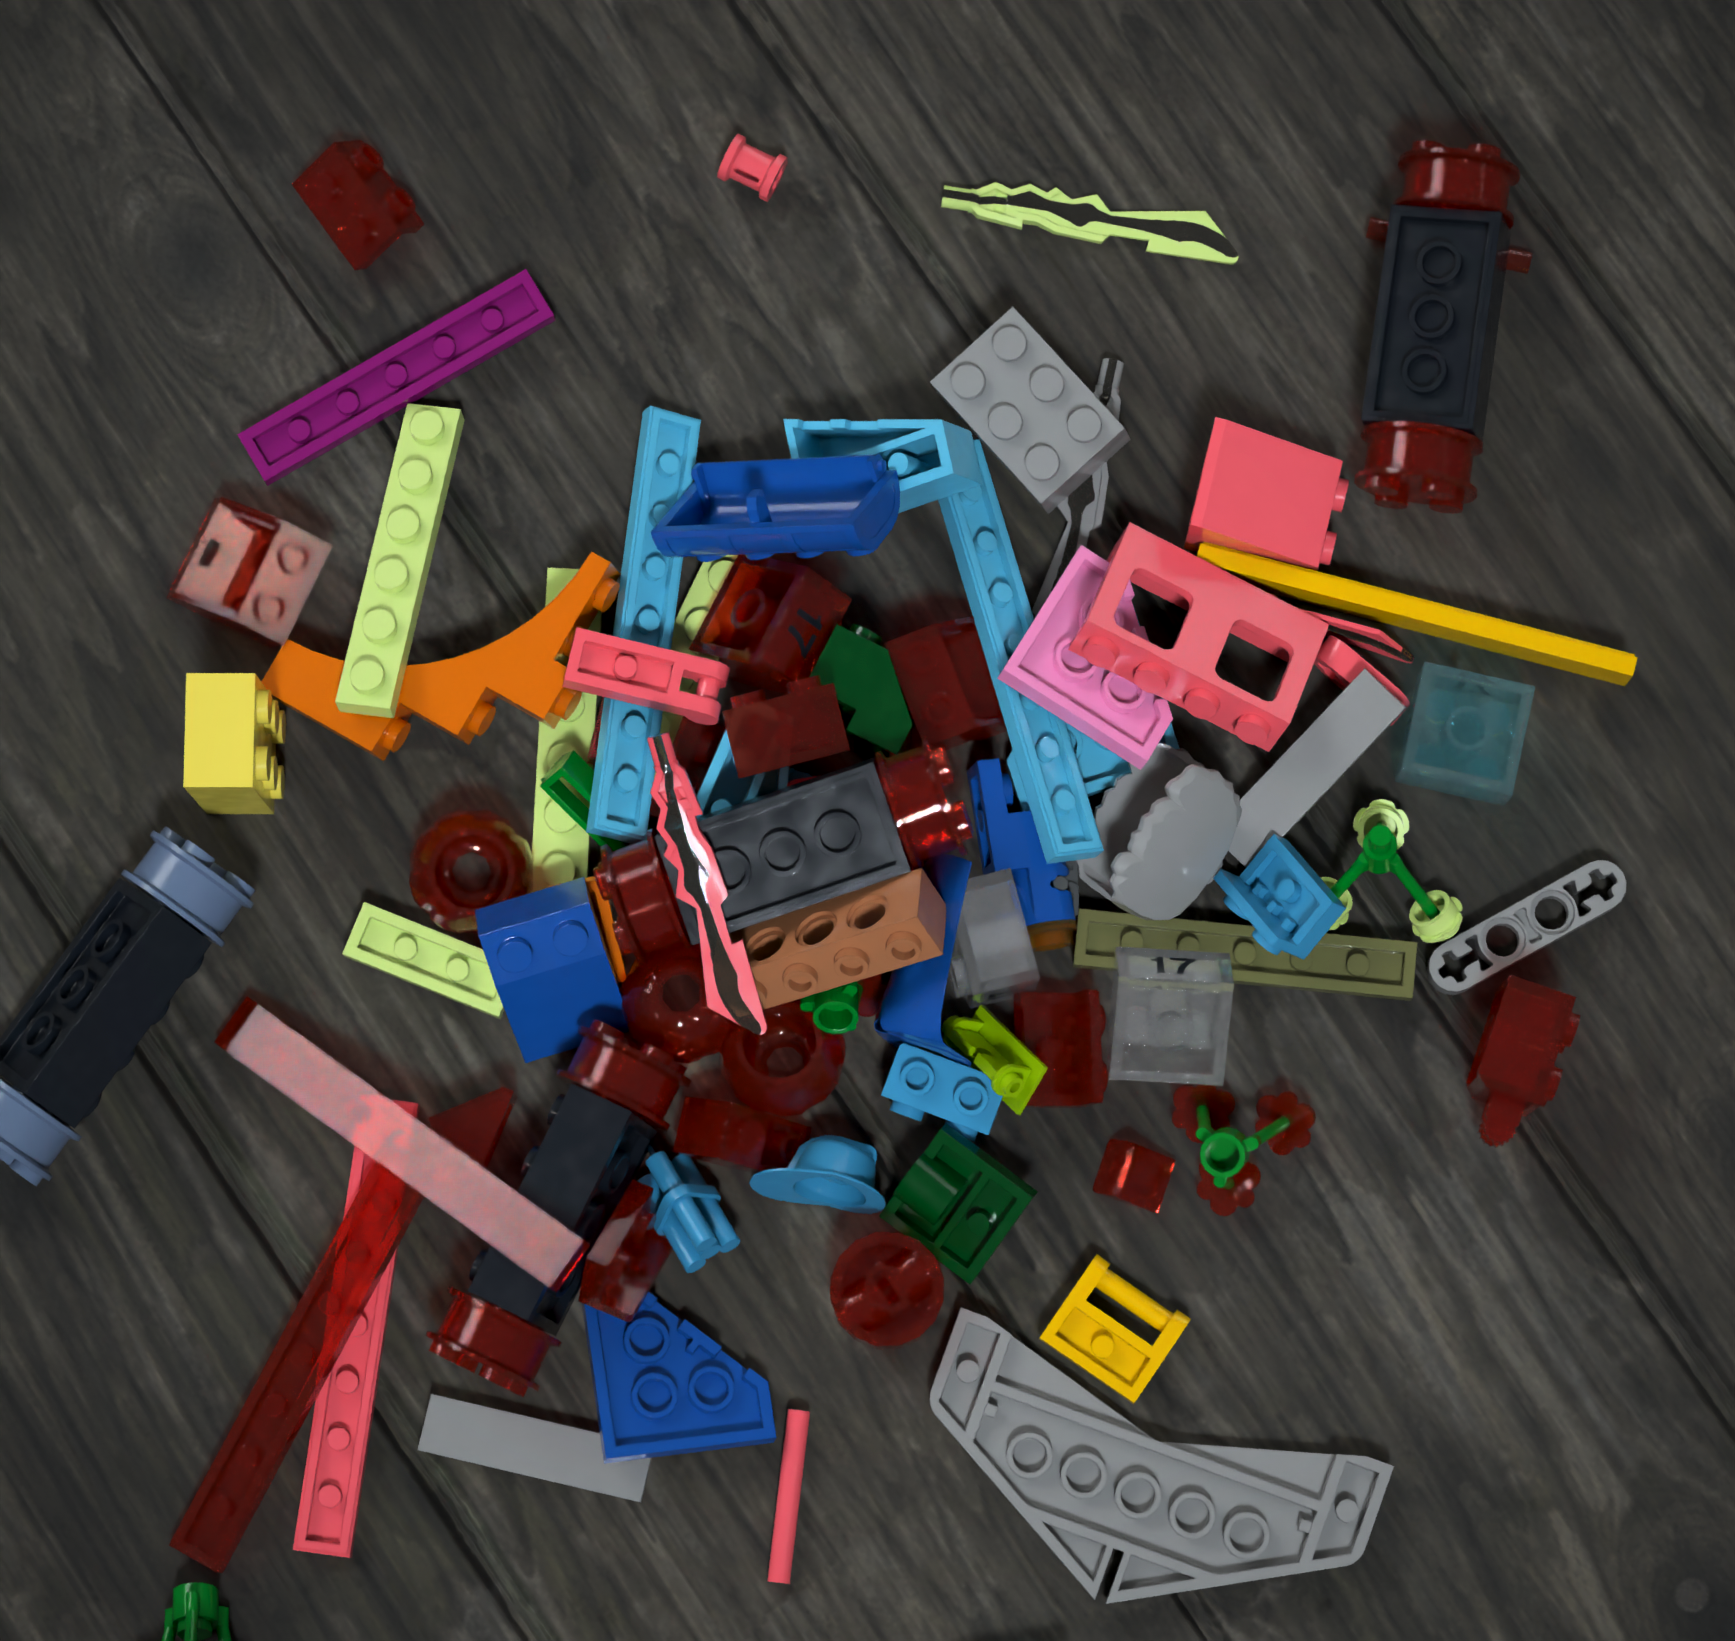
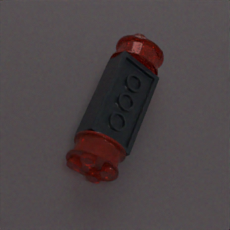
M1419 140L1413 142L1412 150L1400 155L1398 160V168L1405 174L1402 197L1397 198L1392 203L1390 209L1361 417L1364 426L1361 428L1360 437L1367 443L1364 470L1358 471L1354 477V484L1361 490L1375 495L1374 504L1380 507L1405 509L1408 502L1429 505V508L1433 511L1458 514L1462 513L1463 504L1470 503L1477 498L1478 490L1470 481L1473 459L1482 454L1484 448L1483 437L1511 237L1510 229L1514 225V216L1507 210L1510 187L1519 182L1521 174L1516 165L1500 158L1501 149L1492 145L1472 144L1467 149L1446 147L1435 141Z
M926 735L922 737V746L888 758H886L882 751L875 753L876 757L697 817L701 831L714 850L729 893L721 904L729 933L911 872L912 866L914 870L922 868V861L954 850H958L962 857L968 855L965 840L973 837L972 832L974 830L964 801L960 800L954 803L952 801L947 785L955 783V775L945 746L934 749L929 736ZM683 822L668 827V831L678 844L685 870V887L694 895L701 907L708 939L719 937L705 894V884L709 878V872L702 865L688 843ZM654 828L647 830V840L614 851L608 844L602 845L600 849L602 862L598 863L599 867L593 869L603 900L613 899L618 914L617 922L612 923L620 951L623 956L634 953L640 965L648 963V954L679 943H682L688 950L694 948L695 944L700 943L696 908L676 898L678 869L664 856L668 845Z
M596 1019L593 1020L590 1028L579 1026L577 1033L583 1039L567 1071L558 1069L555 1074L560 1080L569 1084L570 1088L566 1095L560 1094L554 1101L547 1118V1124L550 1127L541 1145L534 1146L525 1158L521 1170V1175L524 1179L515 1197H509L500 1208L495 1222V1227L498 1231L489 1249H483L472 1264L469 1279L472 1283L468 1292L486 1301V1303L449 1286L447 1292L453 1299L437 1331L427 1330L424 1335L433 1340L429 1351L475 1373L480 1363L483 1366L478 1374L479 1376L523 1398L528 1388L539 1391L541 1386L535 1381V1378L551 1346L560 1348L563 1343L541 1330L554 1336L557 1335L648 1152V1148L657 1134V1131L651 1126L668 1131L670 1124L664 1118L680 1086L689 1088L692 1083L689 1078L684 1076L687 1068L674 1061L675 1057L645 1042L639 1051L636 1049L638 1045L624 1038L625 1034Z

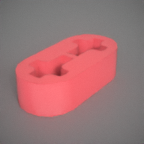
M1328 636L1322 643L1314 664L1343 691L1364 669H1367L1407 708L1410 706V701L1397 686L1343 641L1334 636Z

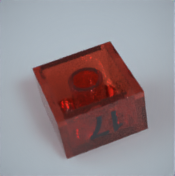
M738 555L689 650L699 657L715 660L727 665L730 668L728 678L733 681L801 698L806 689V682L836 624L841 626L842 618L852 599L807 566L771 558L750 560L746 558V555Z

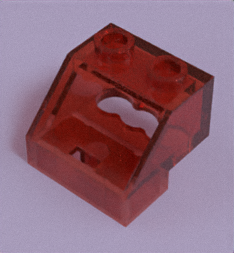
M224 497L215 498L166 598L214 623H222L269 648L284 646L333 545L283 519ZM210 539L218 542L219 546L212 547L203 566L199 561Z
M973 616L935 623L883 643L884 648L888 649L911 718L913 730L924 758L975 739L979 742L1007 731Z

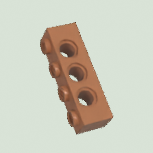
M920 868L731 932L729 935L732 943L742 939L744 941L762 1009L765 1010L943 955L946 904L924 870ZM719 936L716 941L713 962L718 990L738 1018L752 1014L739 993L738 975Z

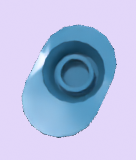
M823 1135L812 1138L798 1148L788 1168L763 1170L754 1174L749 1180V1184L754 1191L762 1196L779 1201L830 1206L862 1214L878 1213L886 1207L884 1197L874 1189L877 1161L876 1149L871 1145L841 1136Z

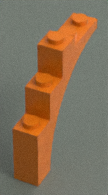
M591 551L579 571L558 596L532 619L510 634L480 649L454 658L427 664L407 665L394 718L339 712L335 700L345 660H339L312 651L289 639H286L261 682L267 690H271V696L275 700L382 761L386 759L390 751L393 753L398 751L405 742L411 728L408 720L412 713L469 745L475 734L482 736L492 723L496 713V707L493 704L497 697L555 729L561 718L567 720L573 714L582 696V691L562 687L576 627L588 630L598 611L606 612L609 609L620 588V583L617 582L620 573L610 561Z

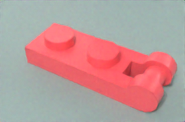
M576 627L562 687L685 716L687 719L699 724L714 725L719 721L722 707L717 701L720 688H725L727 685L730 668L715 660ZM682 677L692 679L698 683L695 694L679 691Z

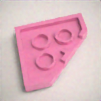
M1081 545L997 679L1141 770L1149 760L1173 717L1166 699H1162V697L1156 694L1148 693L1140 689L1136 684L1105 668L1097 667L1089 663L1085 658L1068 650L1071 641L1087 616L1109 565L1108 561ZM1129 579L1114 614V620L1120 627L1149 641L1145 626H1139L1132 603L1135 594Z

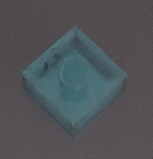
M1424 661L1415 682L1394 782L1505 806L1513 795L1535 686Z

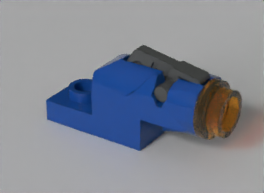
M999 758L977 761L967 771V778L984 881L1012 878L1013 883H1007V887L1018 916L1021 938L1027 939L1030 952L1050 951L1072 946L1074 944L1072 932L1077 930L1075 917L1079 912L1078 865L1076 861L1046 863L1031 810L1008 813L1007 807L1013 805V787L1009 774L1001 772Z

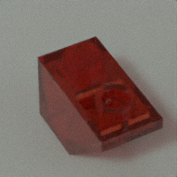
M685 1096L673 1152L711 1164L756 1174L768 1169L788 1168L798 1148L809 1140L812 1127L733 1102Z

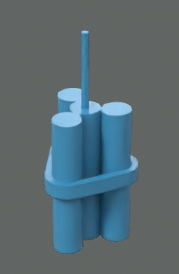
M650 1145L648 1152L651 1156L646 1160L650 1174L640 1178L636 1182V1187L654 1216L652 1226L656 1233L660 1236L665 1235L685 1271L693 1273L705 1265L706 1259L714 1256L719 1251L726 1253L736 1248L740 1243V1239L719 1205L721 1200L719 1192L715 1186L707 1185L688 1153H684L670 1161L664 1151L655 1153Z

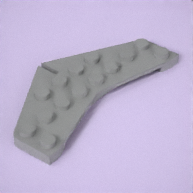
M962 1307L960 1308L930 1392V1407L934 1415L1094 1600L1113 1549L1123 1552L1105 1604L1351 1565L1365 1551L1394 1468L1392 1465L1368 1456L1159 1442L1018 1341L1012 1334L990 1318Z

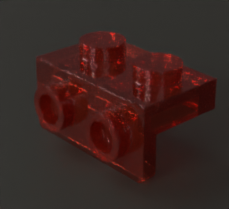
M362 140L334 142L292 183V186L354 270L367 269L402 234L416 233L424 226L423 221L415 212L416 205L411 196L405 190L395 185L383 168L384 162L380 154Z
M817 675L786 683L788 695L766 700L764 689L731 697L733 709L722 711V716L738 778L849 751L850 748L834 683L822 686L820 676Z
M1086 989L1075 993L1021 992L1014 994L1015 1036L1048 1067L1025 1108H1082L1102 1103L1103 1093L1108 1084V1070L1105 1062L1102 1060L1101 1036L1105 1030L1106 1016L1104 1008L1100 1004L1099 991L1097 989Z

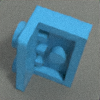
M1275 834L1271 836L1240 876L1220 869L1213 877L1226 893L1223 898L1225 905L1239 917L1249 920L1255 928L1252 932L1253 938L1264 949L1274 955H1279L1281 951H1284L1304 960L1346 909L1287 839Z
M906 1043L901 1044L897 1050L881 1096L893 1100L889 1110L918 1121H922L925 1112L946 1120L945 1124L947 1123L971 1141H975L978 1132L986 1135L990 1134L1003 1097L992 1090V1080L982 1071Z

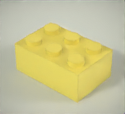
M186 673L183 787L207 814H274L275 799H283L285 790L284 767L277 764L276 744L285 743V711L279 710L278 700L272 698L271 690L265 688L256 673Z

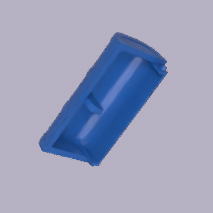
M880 454L697 463L691 469V476L695 481L651 531V535L657 549L663 556L671 558L696 557L701 562L714 561L726 555H746V558L750 560H760L780 553H796V556L799 558H811L824 552L846 551L850 556H863L872 553L879 547L897 520L900 507V486L897 471L886 470V461L883 460Z

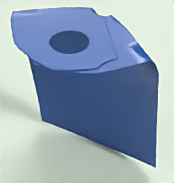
M940 854L927 861L922 869L946 904L943 955L892 970L875 1017L874 1028L884 1040L894 1047L899 1048L903 1043L914 1047H923L942 1054L949 1060L971 1067L972 1063L967 1058L943 1043L941 1014L958 923L972 862L954 855Z

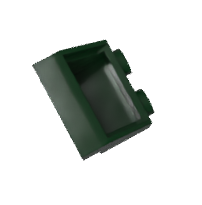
M836 624L806 682L807 705L848 725L846 729L848 750L866 759L876 757L878 765L896 763L898 773L912 746L913 725L888 649L880 646L882 638L867 628L852 624L850 630Z

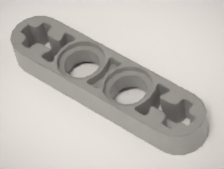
M1596 860L1590 862L1441 944L1434 950L1427 962L1426 974L1430 984L1443 994L1456 995L1465 992L1611 911L1622 901L1626 893L1627 882L1624 873L1617 865L1609 861ZM1595 873L1599 879L1609 877L1613 882V886L1607 891L1610 900L1604 901L1600 895L1590 897L1579 905L1587 912V914L1580 917L1575 900L1563 887L1570 884L1573 895H1576L1591 884L1592 881L1589 874ZM1555 899L1564 906L1566 921L1563 926L1557 929H1546L1538 923L1535 916V908L1541 900ZM1506 926L1516 934L1518 940L1517 948L1512 955L1506 957L1497 956L1488 949L1486 935L1492 927ZM1469 939H1474L1478 956L1490 968L1482 971L1479 960H1477L1461 972L1464 981L1457 983L1452 976L1443 979L1439 974L1440 968L1445 964L1442 956L1449 954L1453 960H1459L1472 951V948L1465 942Z

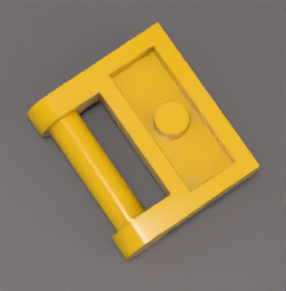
M1096 1254L1039 1339L1134 1404L1191 1318L1178 1309L1175 1313L1166 1309L1108 1269L1111 1263ZM1096 1287L1161 1333L1154 1344L1150 1345L1089 1303L1086 1299Z

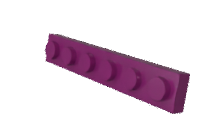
M527 269L237 435L264 482L269 486L407 406V403L417 401L555 321L554 314Z

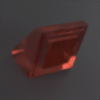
M1110 1139L1093 1185V1191L1102 1196L1158 1214L1176 1160L1133 1142Z

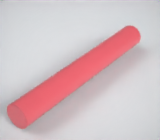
M787 1410L767 1582L790 1584L810 1419L809 1411Z

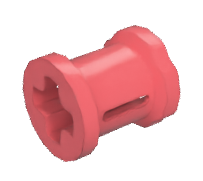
M737 134L724 155L717 178L724 182L731 178L759 192V198L768 202L783 176L788 163V157L782 154L773 157L746 144V137Z

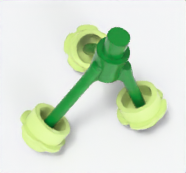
M1386 799L1373 800L1370 802L1369 807L1360 808L1354 817L1353 828L1358 832L1357 841L1363 848L1362 853H1360L1353 865L1339 880L1331 877H1320L1346 907L1345 911L1329 930H1336L1340 925L1347 922L1349 911L1353 905L1348 888L1362 873L1368 870L1375 874H1384L1390 871L1398 877L1415 899L1409 913V918L1413 923V933L1426 943L1443 942L1452 938L1459 930L1463 919L1460 913L1463 910L1461 902L1455 897H1449L1446 892L1441 890L1425 893L1397 854V850L1404 843V834L1409 831V819L1404 810L1396 809L1394 803Z

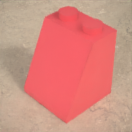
M1215 417L1183 549L1198 552L1200 543L1208 542L1315 571L1318 570L1319 563L1329 566L1337 533L1327 531L1332 510L1342 512L1349 485L1348 479L1339 478L1343 461L1241 424Z

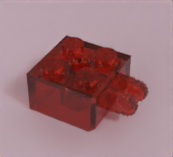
M1510 975L1496 989L1465 1082L1471 1097L1485 1103L1480 1118L1482 1124L1478 1125L1479 1131L1477 1133L1480 1134L1479 1139L1483 1140V1144H1488V1147L1494 1146L1497 1148L1499 1145L1502 1147L1504 1142H1509L1508 1139H1513V1134L1516 1133L1515 1128L1519 1126L1522 1116L1527 1117L1538 1107H1545L1547 1100H1553L1563 1069L1554 1066L1558 1053L1562 1054L1565 1046H1571L1580 1021V1015L1572 1012L1576 1000L1575 996L1514 975Z

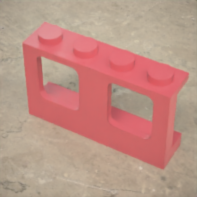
M1129 522L1108 556L1107 561L1109 565L1087 616L1071 641L1068 650L1085 658L1089 663L1105 668L1136 684L1140 689L1156 694L1187 710L1194 717L1205 719L1236 735L1243 742L1256 745L1270 752L1291 723L1329 624ZM1129 579L1133 584L1188 611L1172 649H1163L1127 631L1115 622L1114 614ZM1229 633L1288 662L1273 701L1262 700L1217 675L1215 667Z

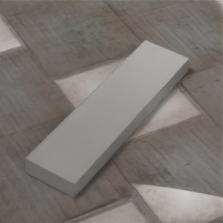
M1364 669L1240 799V806L1243 810L1229 852L1247 867L1273 834L1283 838L1407 707L1367 669Z
M434 1394L430 1396L417 1449L431 1454L642 1503L652 1458L604 1464L600 1433Z

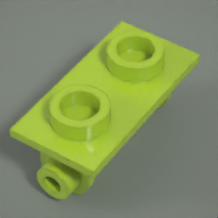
M984 1005L979 1006L973 1018L956 1015L949 1017L942 1025L944 1042L950 1048H953L954 1051L967 1058L972 1063L971 1067L973 1069L982 1071L992 1080V1090L996 1094L1003 1096L1002 1100L1017 1115H1021L1048 1067Z

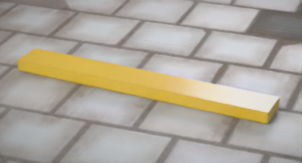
M1208 542L1200 543L1197 557L1274 595L1625 686L1634 674L1638 657H1635V654Z

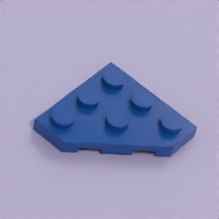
M639 1284L582 1291V1311L604 1464L774 1443L777 1437L767 1380L751 1368L747 1370L721 1350L722 1346L686 1319L684 1321L679 1319L658 1303L657 1298Z

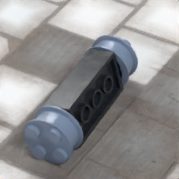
M166 826L160 834L154 830L151 832L150 837L155 843L134 871L131 872L124 869L121 873L125 879L141 891L121 878L117 880L0 1038V1075L6 1079L4 1080L0 1077V1159L36 1187L43 1178L48 1181L52 1179L53 1175L48 1168L70 1139L80 1141L82 1136L71 1127L75 1129L82 1118L89 1116L96 1109L101 1100L102 1091L116 1072L124 1069L134 1057L136 1045L150 1026L159 1022L167 1013L170 999L184 980L190 978L199 970L204 960V953L212 942L222 948L225 942L221 934L242 906L251 909L254 905L250 898L256 891L232 872L224 870L214 862L215 859L191 841H186Z

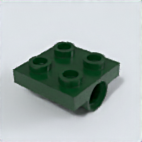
M946 1123L901 1180L893 1193V1197L879 1217L964 1281L971 1284L1038 1191Z

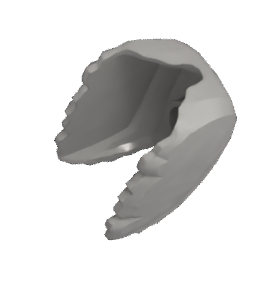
M1159 742L1141 770L1128 762L1131 773L1122 774L1117 777L1114 787L1104 792L1102 803L1095 807L1093 816L1104 851L1095 858L1075 860L1079 867V877L1085 883L1119 908L1144 920H1170L1180 915L1199 896L1204 887L1214 880L1213 877L1222 868V860L1229 851L1243 810L1240 806V796L1234 793L1233 783L1224 779L1218 770L1206 769L1202 763L1195 761L1188 751L1183 748L1174 749L1165 743Z

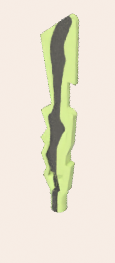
M997 182L979 189H965L944 185L941 207L968 211L977 219L1022 230V224L1034 225L1055 235L1102 244L1109 236L1148 241L1146 252L1229 265L1235 264L1239 258L1236 250L1206 211L1110 212L1098 194L1071 199L1058 188L1045 192L1032 184L1015 189H1010Z

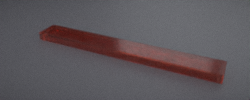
M248 996L214 1041L215 1044L553 1291L557 1292L591 1245Z
M387 1138L169 1546L216 1573L224 1572L438 1173L440 1165Z

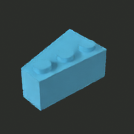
M783 419L791 458L880 454L883 460L886 461V470L897 471L900 486V507L898 513L983 484L971 431L941 419H878V421H850L847 419L803 421L800 419Z

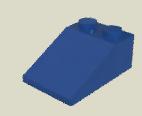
M585 877L475 910L478 936L495 987L525 1063L633 1031V1025Z

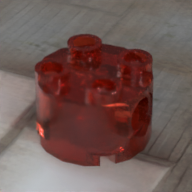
M874 1232L855 1240L839 1256L831 1276V1305L839 1324L854 1340L876 1350L899 1349L919 1341L935 1325L944 1302V1277L936 1257L919 1240L900 1233Z

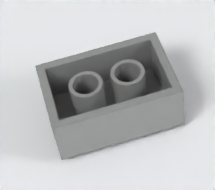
M1014 307L1009 309L930 381L939 396L1047 514L1054 510L1131 440L1123 425Z

